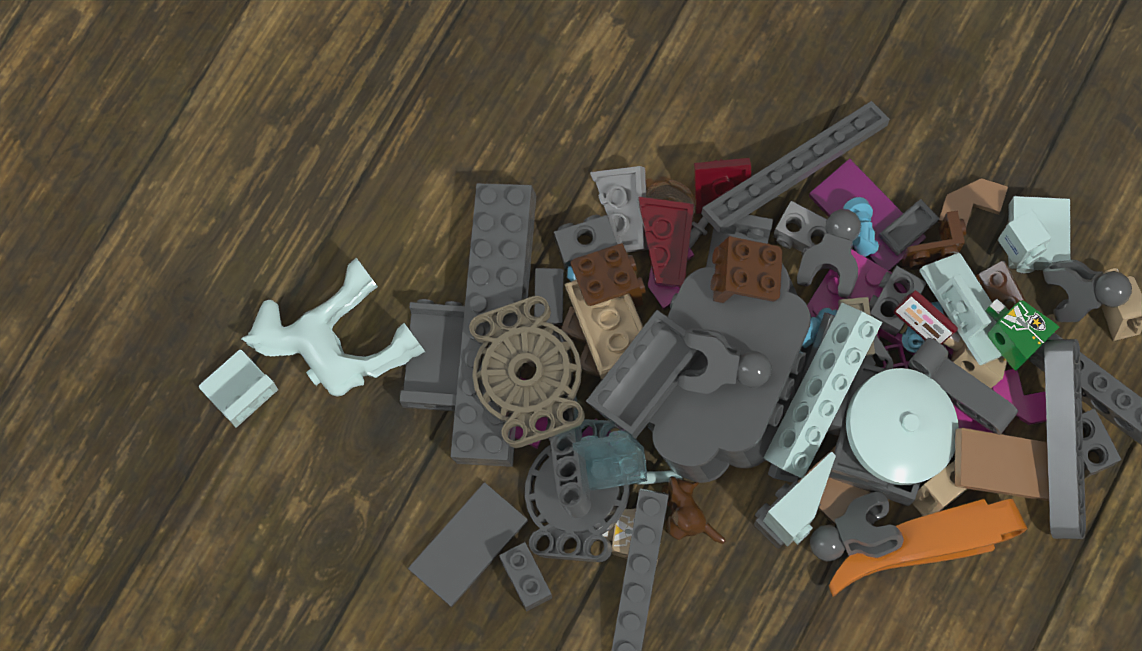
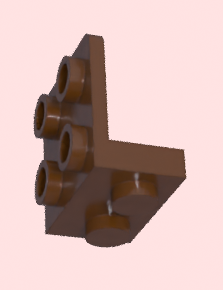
M958 210L946 212L939 227L941 241L914 245L906 249L901 260L902 267L910 266V269H920L927 265L926 263L939 261L961 251L965 243L963 236L966 235V225L964 219H959Z
M729 236L714 249L712 262L715 264V274L712 276L710 284L711 290L714 291L713 301L724 303L734 294L772 302L779 299L782 269V249L779 246Z
M623 243L575 258L571 261L573 273L586 305L593 306L626 294H630L635 307L643 305L642 294L646 293L642 278L636 277L634 271H637L634 258L632 255H627Z

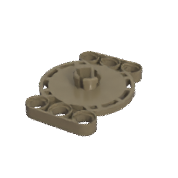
M532 296L474 317L469 325L473 338L483 343L474 361L473 382L475 391L484 407L492 415L506 422L502 427V437L510 447L514 448L523 447L575 429L583 423L585 418L580 404L573 401L581 383L582 367L580 356L573 341L565 332L546 322L550 318L551 308L546 299L540 296ZM534 304L544 305L545 311L541 316L533 317L530 315V308ZM508 313L518 315V320L513 326H505L503 324V317ZM482 322L489 323L491 329L488 334L483 336L476 334L478 324ZM553 331L558 335L562 336V338L566 342H560L556 338V336L552 334ZM569 349H572L576 364L570 362L566 352ZM484 356L482 361V369L479 371V365L482 360V357ZM523 363H528L530 367L537 368L533 378L529 380L519 379L520 372L524 369ZM576 372L574 385L570 389L571 374ZM479 380H482L486 389L484 395L481 393ZM493 400L501 408V413L492 409L488 402ZM571 407L576 408L579 412L577 419L572 422L565 421L563 419L564 411ZM541 417H548L551 420V425L546 431H538L535 427L536 421ZM514 426H519L523 429V436L516 441L510 440L508 438L509 430Z

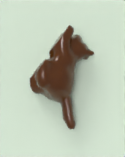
M673 476L669 477V484L663 485L661 490L662 493L669 494L667 505L672 510V513L666 522V529L670 536L681 540L686 536H695L704 532L713 541L724 544L726 542L725 538L706 522L703 511L692 497L693 490L698 485V482H690L681 478L676 479Z

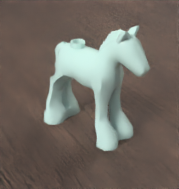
M357 258L348 265L341 289L328 301L307 311L292 325L283 327L278 304L273 300H266L259 309L251 331L242 338V340L247 342L248 346L255 348V351L265 356H289L300 353L311 368L306 373L316 386L322 383L325 389H328V392L334 396H342L350 389L364 385L363 376L377 378L386 371L404 365L412 357H417L425 352L405 323H403L396 330L391 344L381 352L366 357L344 354L340 340L332 330L333 325L340 317L354 308L370 292L378 287Z

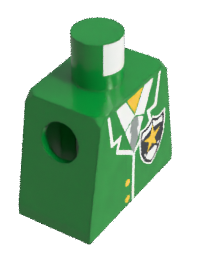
M996 299L985 310L997 322L987 333L988 338L1015 371L1059 328L1056 323L1022 300L1009 310Z

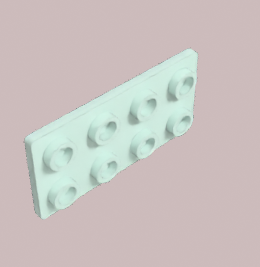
M960 253L923 266L920 269V273L951 322L957 326L958 333L978 364L983 365L1002 357L1003 355L987 335L997 323L985 312L992 302Z

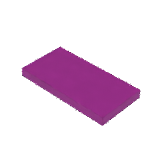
M851 159L847 160L810 192L809 197L828 217L834 211L843 209L849 200L856 197L865 198L873 209L870 222H872V228L875 231V240L879 244L878 251L866 257L890 271L901 262L906 250L899 256H896L882 241L879 234L903 213ZM923 234L910 246L920 245L925 241V235Z

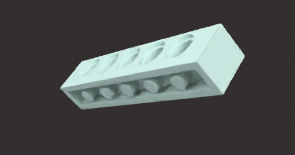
M841 303L764 459L789 473L804 478L882 324L881 321L856 308Z

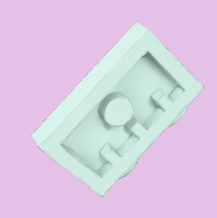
M238 350L199 385L200 390L235 427L239 426L278 391L274 382L267 375H264L242 350Z

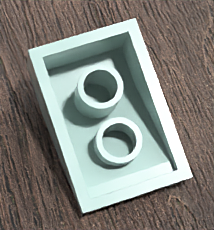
M833 452L829 453L771 508L763 520L787 546L793 541L798 545L813 529L810 523L816 515L836 457Z

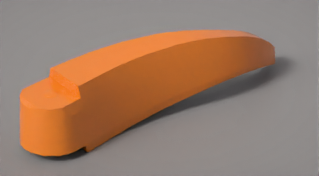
M985 499L929 514L896 526L901 531L904 540L902 546L896 551L879 558L868 557L861 553L850 555L835 573L829 584V589L833 597L851 583L878 571L954 560L992 552L995 549L994 544L1012 539L1025 532L1028 528L1013 499L987 505Z

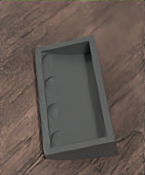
M656 310L586 402L635 440L678 385L679 375L692 367L702 354V351L688 347L684 341L686 330Z

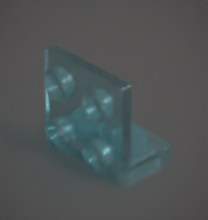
M614 431L609 433L608 437L602 438L586 436L581 438L580 442L573 443V450L586 460L590 490L648 481L644 447L626 431Z

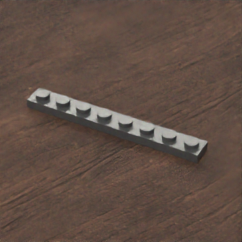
M872 101L704 206L701 214L718 233L724 231L888 126L890 119Z

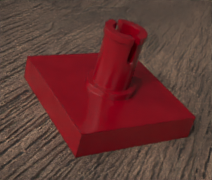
M750 158L720 159V161L716 159L710 162L694 163L696 214H701L704 206L751 177Z

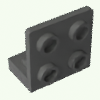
M747 215L720 233L714 228L706 268H715V264L712 262L714 249L729 236L768 244L773 219Z

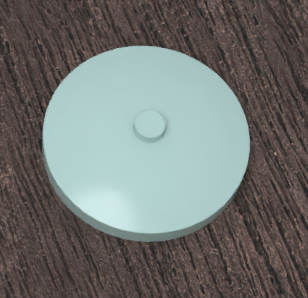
M889 369L867 379L854 393L846 416L848 441L858 461L875 477L897 485L920 483L940 473L950 462L955 452V430L959 429L955 408L947 393L936 381L930 379L927 375L911 369Z

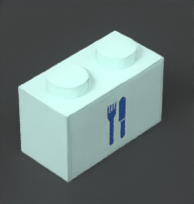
M1032 209L1008 223L998 241L1017 268L1024 263L1026 266H1029L1041 258L1040 255L1047 250L1046 245L1050 241L1051 236Z

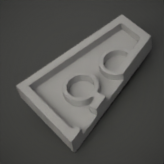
M637 166L590 172L593 181L596 182L600 193L598 196L601 204L605 207L617 244L623 243L626 252L648 250L638 203V197L646 198L645 168Z

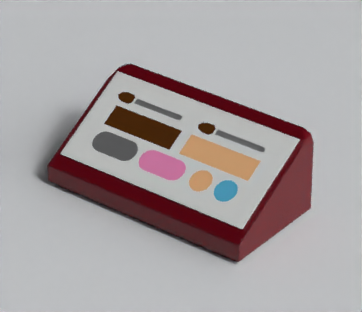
M916 290L905 296L894 309V313L924 340L929 337L942 345L958 330L954 323Z

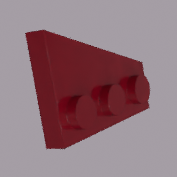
M638 197L655 285L681 288L686 275L694 204Z

